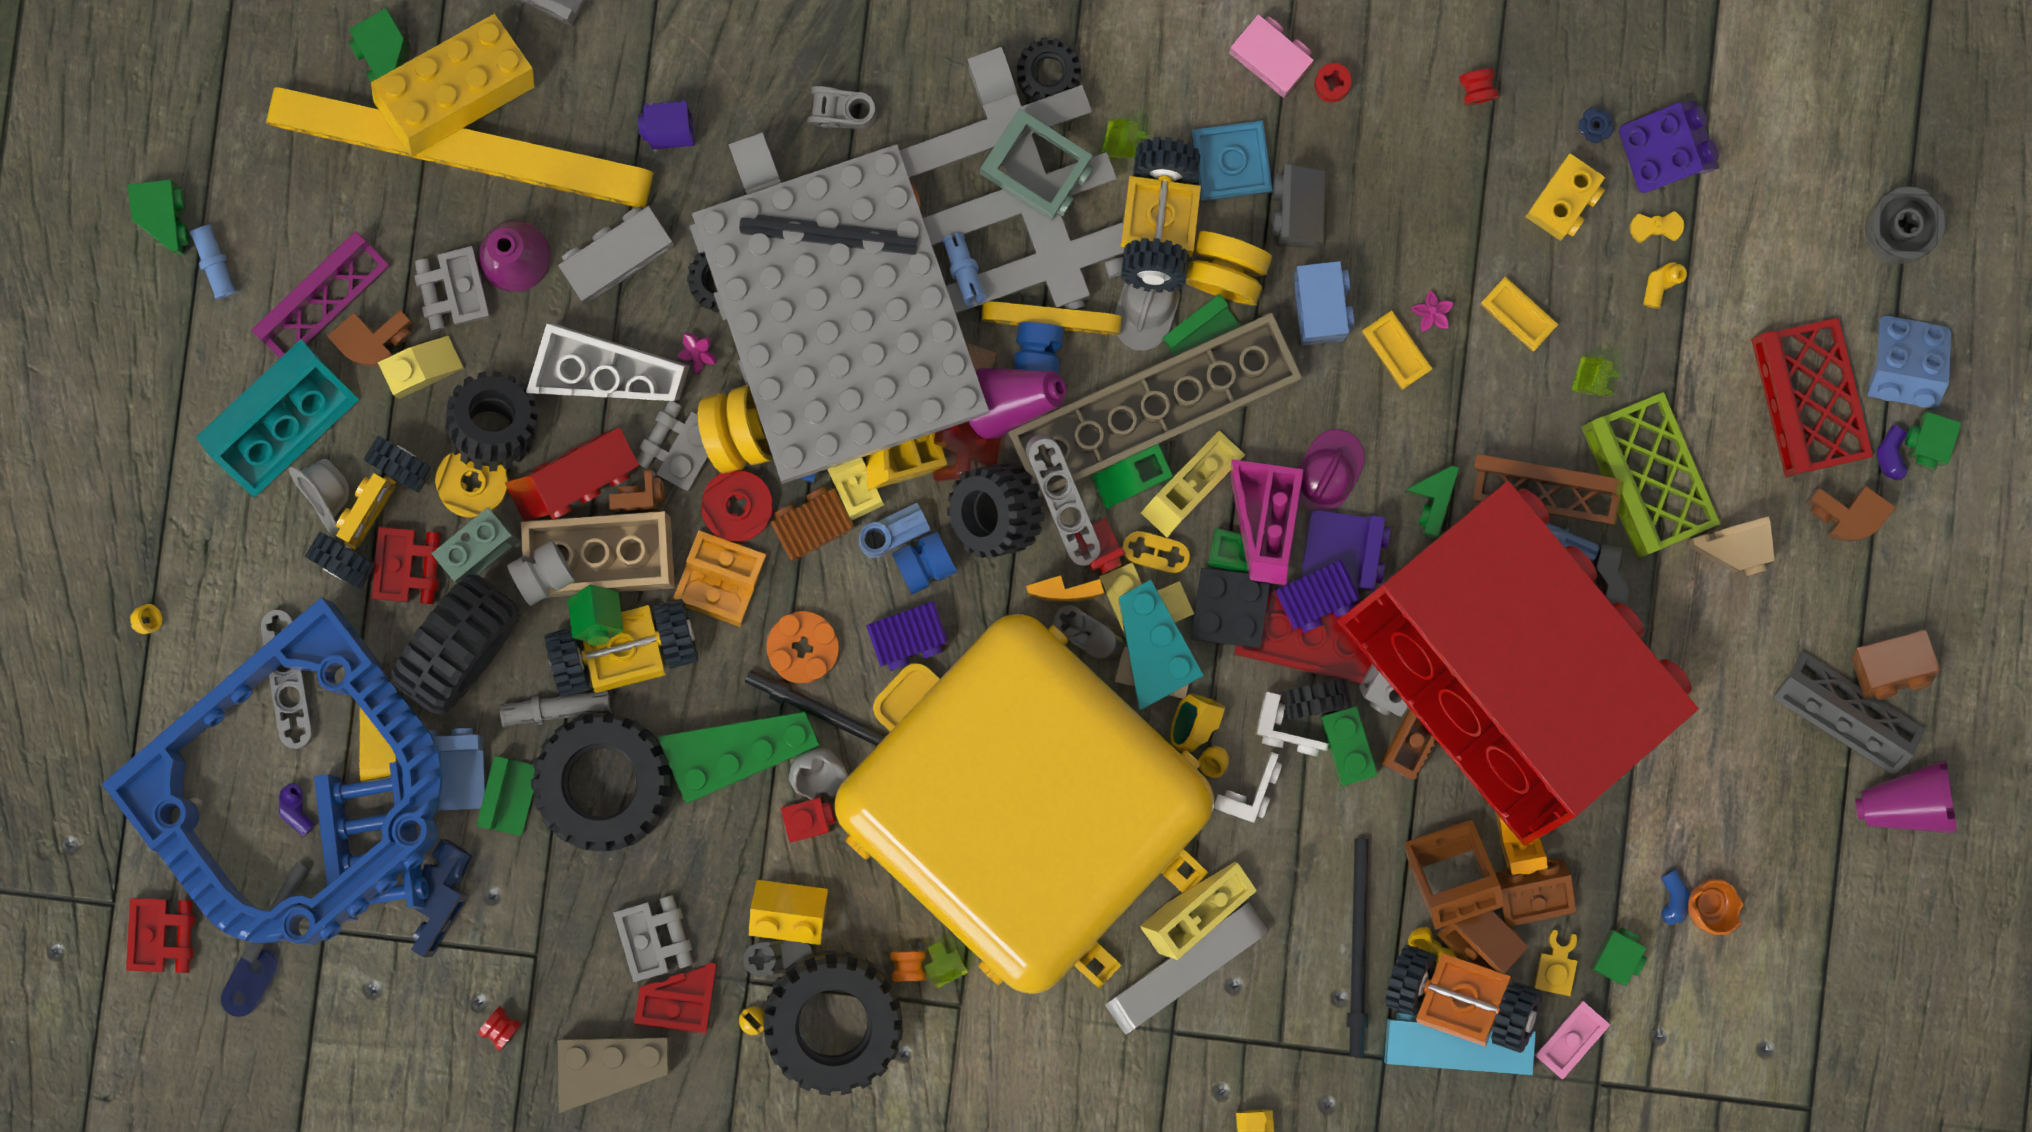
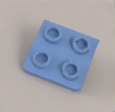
M1892 316L1881 317L1878 326L1877 362L1867 385V396L1885 401H1896L1919 407L1938 409L1949 385L1951 330L1942 325Z
M473 728L451 729V736H437V730H429L439 748L444 772L440 796L441 803L438 811L481 809L485 794L484 736L473 735Z

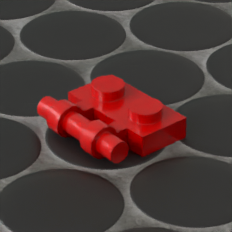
M378 527L372 599L410 603L412 588L421 589L420 604L434 605L435 591H439L440 580H437L438 561L431 553L440 547L441 533L427 532L426 543L423 546L415 545V530ZM414 556L424 557L422 578L412 577Z
M130 898L126 971L165 972L166 958H176L175 973H190V959H194V948L191 947L192 926H196V915H193V900H179L178 914H168L169 899ZM167 925L178 926L176 947L166 946Z

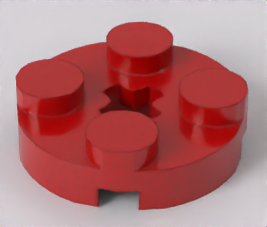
M739 470L730 473H720L706 486L702 497L701 514L707 527L716 536L730 542H745L754 539L767 528L773 516V498L769 488L762 479L752 473ZM734 496L738 500L745 498L747 504L743 507L745 513L740 516L736 512L729 514L727 510L731 506L730 499Z

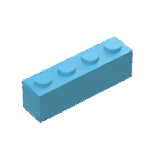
M1397 1012L1396 1019H1387L1384 1056L1386 1064L1533 1075L1536 1033L1534 1030L1532 1036L1529 1037L1527 1047L1525 1046V1050L1519 1053L1493 1044L1491 1039L1493 1031L1485 1047L1419 1024L1416 1020L1417 1015L1412 1016Z

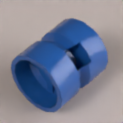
M1035 322L1018 323L1016 343L1021 346V350L1014 354L1013 369L1054 371L1059 375L1061 358L1056 355V352L1063 347L1065 328Z
M937 531L919 539L918 546L915 548L907 545L891 553L912 595L929 587L930 581L933 578L941 581L957 573Z

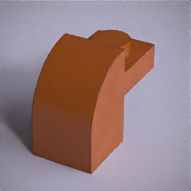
M399 310L376 332H373L360 316L353 313L327 337L344 356L354 363L367 368H379L378 362L393 356L388 348L392 344L398 347L405 342L412 334L409 329L415 324L405 313Z
M1867 486L1860 488L1846 507L1821 488L1814 490L1805 501V503L1812 507L1810 513L1826 524L1829 521L1834 523L1826 535L1842 542H1853L1874 534L1881 528L1895 509L1892 504Z

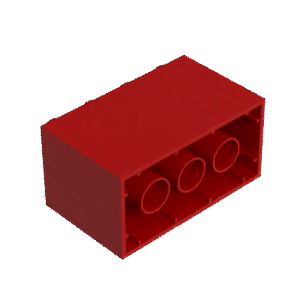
M1507 481L1337 622L1519 841L1526 846L1577 817L1698 711L1699 708L1688 696L1692 691V686L1684 671L1670 660L1662 659L1659 661L1640 639L1644 636V627L1638 616L1622 603L1615 602L1611 604L1594 584L1597 572L1587 555L1574 546H1566L1564 548L1546 526L1550 520L1549 513L1542 501L1526 489L1517 491Z

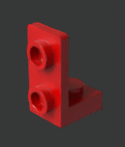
M1106 518L1092 524L1101 550L1099 557L1088 565L1092 573L1099 570L1102 576L1121 567L1120 559L1124 558L1126 554L1123 547L1120 548ZM1080 531L1074 533L1082 554H1087V547L1091 544L1085 543Z
M823 797L813 798V800L780 808L789 843L832 832L830 825L836 824L832 803H824Z

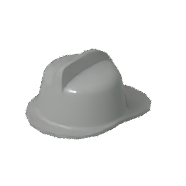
M1125 283L1115 311V315L1122 316L1121 334L1117 335L1121 342L1133 350L1141 351L1155 348L1162 343V337L1170 331L1179 303L1180 290L1174 288L1173 292H1168L1163 289V293H1156V289H1151L1150 292L1144 291V287L1136 289L1133 288V284L1128 285Z
M322 459L301 471L291 466L289 473L293 481L310 501L327 531L334 539L338 540L339 537L336 534L339 530L336 527L334 518L348 500L349 488L345 477L327 459Z

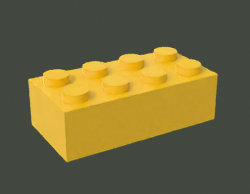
M495 13L371 82L375 105L411 157L535 88L532 66Z

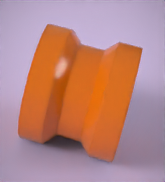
M925 951L890 952V960L894 963L891 982L927 980L926 972L922 967V962L926 958Z

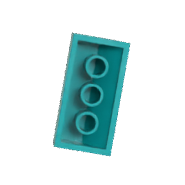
M300 339L195 438L208 455L255 498L354 406L359 399L328 365Z

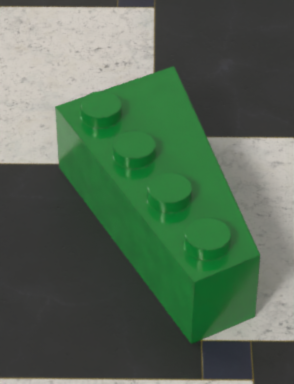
M806 712L657 737L686 804L695 802L789 761L808 750L821 747Z

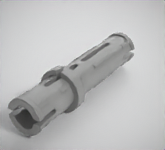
M608 690L599 693H579L544 699L536 696L531 697L530 701L499 705L502 727L535 722V725H541L543 721L611 712Z

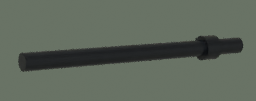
M750 670L745 680V683L769 694V699L780 704L786 702L875 746L887 736L790 689L791 685L780 679L776 682Z
M1369 839L1354 840L1350 1013H1347L1346 1027L1350 1028L1349 1057H1364V1028H1368V1013H1365Z

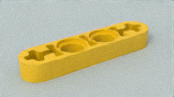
M1003 302L984 303L981 316L982 321L1018 326L1020 322H1035L1065 328V331L1102 335H1120L1122 316L1115 314Z

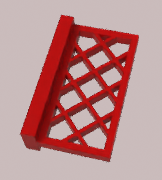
M1839 318L1762 333L1751 339L1785 478L1873 457ZM1826 328L1831 329L1834 342L1828 352L1812 342L1818 331ZM1811 332L1808 338L1801 335L1803 333ZM1791 336L1804 344L1795 359L1784 353L1781 338ZM1808 348L1824 358L1816 373L1800 363ZM1829 362L1841 370L1842 378L1837 387L1821 377ZM1796 369L1812 379L1804 394L1792 387L1791 377ZM1817 383L1833 393L1825 408L1809 398ZM1838 396L1848 402L1851 413L1846 421L1830 412ZM1805 404L1821 414L1812 429L1801 423L1799 413ZM1825 418L1841 427L1833 443L1817 433ZM1846 432L1858 438L1860 453L1849 454L1838 447ZM1813 439L1829 448L1821 462L1811 463L1808 448ZM1834 453L1841 456L1838 458L1831 459Z

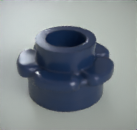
M1590 108L1583 113L1584 117L1579 120L1578 128L1586 140L1592 143H1599L1602 139H1608L1612 135L1614 126L1611 122L1613 118L1607 110ZM1598 122L1600 124V127L1595 128L1593 126V123Z

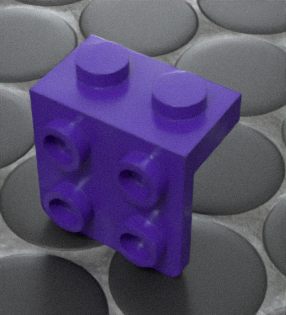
M1696 101L1679 102L1620 127L1619 135L1640 192H1651L1686 177L1705 174L1719 169L1717 147L1709 139L1705 128L1707 125L1705 112L1697 105Z
M1320 510L1313 511L1309 518L1301 577L1303 578L1342 559L1355 588L1373 591L1375 583L1382 584L1385 563L1379 562L1381 548H1387L1389 542L1390 527L1384 526L1385 517L1371 515L1369 518Z

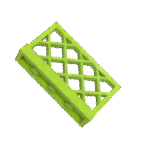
M1664 392L1595 419L1581 427L1601 475L1618 478L1624 483L1618 515L1637 559L1720 525V521ZM1655 403L1658 404L1663 416L1659 428L1642 421L1646 407ZM1638 411L1636 418L1629 415ZM1620 418L1633 424L1627 441L1615 436L1610 422ZM1639 427L1656 434L1650 451L1633 444ZM1662 437L1675 443L1677 452L1673 461L1656 454ZM1619 445L1625 447L1623 453ZM1630 450L1648 457L1642 474L1629 469L1626 460ZM1680 459L1682 460L1684 466L1679 464ZM1653 460L1671 467L1664 484L1647 477ZM1676 470L1688 474L1691 485L1687 494L1670 487ZM1634 478L1639 480L1637 485L1635 483ZM1644 483L1662 490L1656 507L1644 503L1641 497ZM1695 492L1697 494L1698 499L1693 497ZM1667 493L1685 500L1679 517L1661 510ZM1690 503L1703 508L1708 522L1697 526L1684 520ZM1648 511L1653 513L1652 518H1650ZM1659 516L1676 523L1672 536L1663 541H1660L1655 529ZM1682 526L1689 529L1687 531L1680 533Z

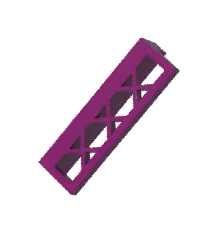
M355 231L251 331L281 358L285 352L272 339L283 329H297L296 343L302 339L308 345L391 266ZM365 251L379 264L369 275H354L355 261ZM349 267V275H341ZM335 280H349L348 295L342 300H328L329 285ZM354 280H362V281L354 288ZM323 292V300H315ZM309 304L323 305L322 319L316 325L302 324L303 310ZM328 305H336V306L328 313ZM297 317V324H289ZM302 329L310 330L302 337Z

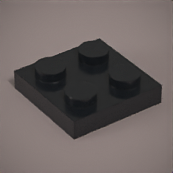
M1201 568L1191 639L1201 642L1264 649L1273 583L1250 580L1248 573Z

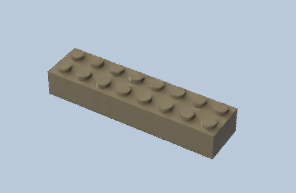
M1270 313L1008 432V436L1024 471L1032 476L1031 483H1037L1039 489L1040 486L1026 454L1027 443L1032 437L1039 434H1047L1055 439L1061 449L1073 481L1077 484L1156 444L1161 446L1300 383L1302 377L1273 313ZM1044 444L1038 446L1039 453L1034 455V457L1040 455L1046 468L1052 467L1053 464L1048 456V451L1053 448L1047 449ZM1061 475L1051 477L1047 483V489L1053 493L1063 490L1066 487V478ZM1040 489V491L1038 492L1039 498L1044 499L1043 493Z

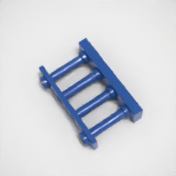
M398 762L389 763L391 777L344 785L341 782V778L326 774L314 777L327 886L363 856H353L350 853L348 839L351 838V835L381 830L384 818L387 815L383 814L348 820L345 817L344 803H346L347 799L393 791L394 806L398 804L404 796L403 773ZM416 824L411 827L409 832L411 841L418 839ZM421 864L413 870L407 871L406 869L403 872L404 884L396 885L384 894H376L368 903L371 905L406 899V904L409 908H425L424 899L428 898L429 890L426 879L422 877ZM350 916V917H349L346 921H344V922L355 921V920H358V918H357V917L352 918V917Z

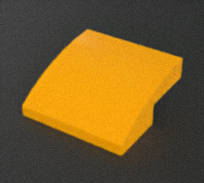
M698 530L673 601L683 599L685 608L741 627L766 554Z
M1060 575L1026 586L1028 597L1050 602H1080L1104 596L1100 579L1065 589Z

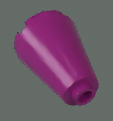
M507 221L498 224L486 234L479 249L481 270L487 280L499 289L510 292L527 291L538 285L548 272L550 263L549 244L544 235L529 223Z
M980 368L975 372L989 414L970 420L969 424L978 435L985 439L1000 438L1008 434L1009 431L1027 424L1062 405L1066 395V384L1054 371Z
M1947 761L1933 763L1861 790L1862 798H1855L1858 820L1865 819L1866 825L1869 827L1939 833L1957 832Z

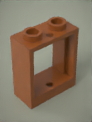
M1473 820L1461 824H1453L1446 829L1428 835H1421L1413 840L1404 842L1408 864L1435 930L1504 907L1500 883ZM1472 851L1483 878L1433 895L1422 867Z

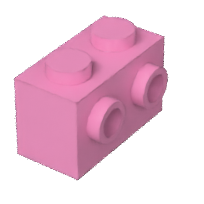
M1258 14L1231 46L1229 54L1281 97L1285 98L1312 66L1314 61L1310 57L1312 52L1299 40L1295 39L1291 42L1282 34L1284 31L1283 27L1269 16L1263 19Z

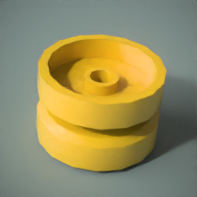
M1199 231L1194 242L1193 251L1205 261L1195 260L1188 262L1186 284L1213 296L1221 294L1224 299L1251 306L1257 305L1262 286L1256 279L1250 276L1267 275L1273 258L1272 255L1263 249L1233 237Z
M749 384L732 389L728 396L725 393H717L701 399L697 413L699 431L706 453L719 472L730 473L743 469L747 462L751 465H758L773 460Z

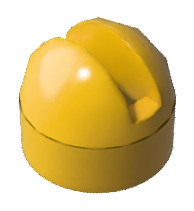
M152 604L139 606L130 615L132 629L140 634L155 632L162 625L161 612ZM149 617L150 623L143 624L141 618Z
M1220 746L1208 747L1198 759L1202 764L1199 769L1209 777H1221L1229 764L1227 751Z
M750 1006L744 1009L739 1016V1025L742 1031L748 1035H758L763 1032L765 1010L758 1006ZM748 1013L761 1024L758 1029L745 1018Z

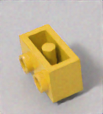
M1569 153L1525 217L1560 241L1566 234L1573 237L1585 220L1580 216L1585 206L1588 204L1594 207L1604 193L1605 189L1600 187L1605 177Z
M756 880L750 908L748 935L821 945L828 889Z

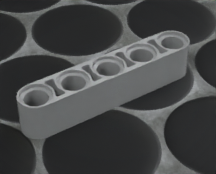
M1248 901L1227 916L1181 958L1176 960L1169 957L1109 1000L1105 1007L1124 1034H1127L1269 932V929Z

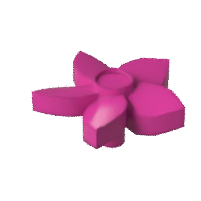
M1431 290L1426 295V305L1418 304L1410 308L1414 314L1423 317L1421 320L1422 333L1429 330L1433 324L1440 329H1449L1445 314L1451 310L1454 303L1446 300L1438 303L1436 295Z
M686 332L683 334L685 348L677 357L683 361H690L692 359V366L696 375L703 369L704 363L709 365L717 363L716 358L706 351L711 347L710 337L699 340L691 333Z

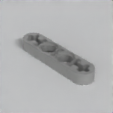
M1047 434L1035 435L1029 440L1026 447V454L1068 555L1078 565H1089L1090 562L1099 557L1100 543L1071 473L1055 439ZM1044 444L1047 449L1053 448L1048 451V456L1053 464L1052 467L1046 468L1040 455L1034 457V455L1039 453L1038 446ZM1055 475L1065 477L1067 482L1066 487L1058 493L1050 492L1047 489L1049 479ZM1068 507H1075L1080 512L1079 519L1070 525L1062 523L1060 520L1062 511ZM1079 531L1085 543L1091 544L1087 547L1088 553L1084 555L1080 551H1075L1079 548L1074 533Z
M273 610L263 617L261 632L264 646L278 635L277 632L270 631L269 625L275 623V617L279 616L280 621L287 622L288 625L294 621V618L289 613L282 610ZM276 669L269 675L279 737L285 746L292 749H302L307 747L314 737L304 671L291 669L287 672H281ZM288 687H294L300 693L299 703L292 708L284 706L281 701L282 691ZM303 710L304 717H296L298 727L305 728L306 734L301 735L300 742L296 743L294 738H290L287 735V731L293 729L292 718L284 720L283 713H297Z

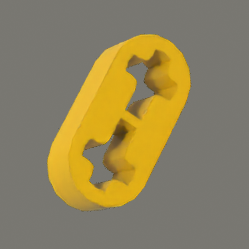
M1136 531L1130 533L1123 542V549L1126 553L1125 558L1136 565L1169 574H1177L1182 572L1189 563L1190 554L1187 547L1172 539ZM1138 538L1144 539V546L1155 549L1154 555L1142 553L1140 558H1136L1133 556V550L1128 548L1130 542L1136 543ZM1173 547L1178 548L1179 555L1184 557L1183 563L1177 562L1174 568L1169 567L1166 558L1157 556L1159 550L1169 553Z

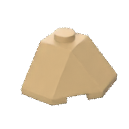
M1769 516L1688 540L1691 549L1732 572L1744 570L1746 576L1767 571L1765 564L1775 561Z

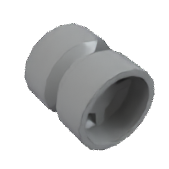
M553 540L534 549V557L530 558L524 555L507 565L516 586L530 606L548 597L550 588L558 591L575 581L568 563Z

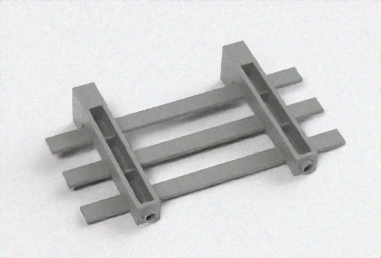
M1002 47L968 58L969 74L986 120L899 151L908 177L912 178L993 149L1019 108L1050 128L1090 114L1092 110L1083 85L1021 107ZM1026 127L1002 165L1006 175L1051 203L1077 163L1046 174L1032 134L1035 132ZM763 132L728 144L747 194L781 183ZM1107 152L1092 157L1089 165L1094 167L1093 171L1083 186L1076 183L1069 195L1073 196L1117 180ZM1004 189L923 218L931 244L934 246L942 243V240L950 234L952 239H954V233L961 232L965 235L1021 214L1035 254L978 274L982 288L987 296L980 304H977L974 296L972 298L974 306H966L958 282L947 285L946 288L955 314L1043 282L1046 283L1054 308L1080 310L1086 307L1084 301L1090 300V294L1081 269L1124 254V247H1120L1123 222L1070 241L1060 214L1056 213L1053 220H1050ZM690 225L689 227L699 254L703 253L704 249L696 225ZM715 292L713 294L722 319L725 321L727 318L719 294ZM738 360L745 383L748 385L741 360Z

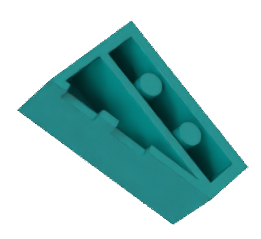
M1151 580L1118 598L1139 711L1204 676Z

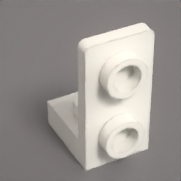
M1265 692L1255 735L1263 737L1262 744L1283 748L1284 742L1298 745L1297 752L1317 757L1319 750H1328V743L1273 731L1274 724L1281 725L1285 704L1279 703L1281 695Z
M1270 752L1251 806L1245 804L1247 797L1227 790L1225 796L1216 795L1214 809L1252 823L1255 822L1256 817L1263 818L1270 801L1269 797L1264 796L1268 783H1276L1282 767L1281 763L1276 762L1279 754Z

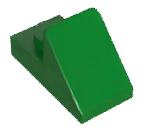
M1451 466L1404 491L1405 493L1431 500L1430 506L1423 505L1418 525L1423 526L1421 535L1433 539L1439 536L1459 470L1458 467Z

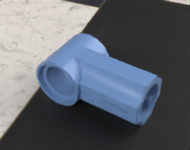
M915 503L878 522L869 523L864 526L859 535V547L864 555L876 559L931 530L918 503ZM870 532L881 533L886 541L884 546L880 549L869 548L865 544V537Z

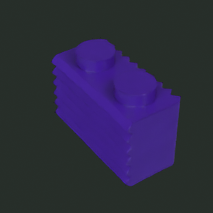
M675 100L673 104L669 101L666 104L660 102L658 105L653 102L651 106L646 103L643 106L644 113L638 114L639 134L642 135L643 141H648L652 150L695 146L693 117L684 100L680 103Z
M1342 559L1275 591L1292 630L1301 627L1303 633L1323 625L1320 618L1331 612H1334L1336 618L1348 613L1355 607L1353 602L1360 599Z
M934 601L866 625L880 666L888 665L890 671L910 665L909 657L922 653L924 659L945 652L943 645L949 643Z

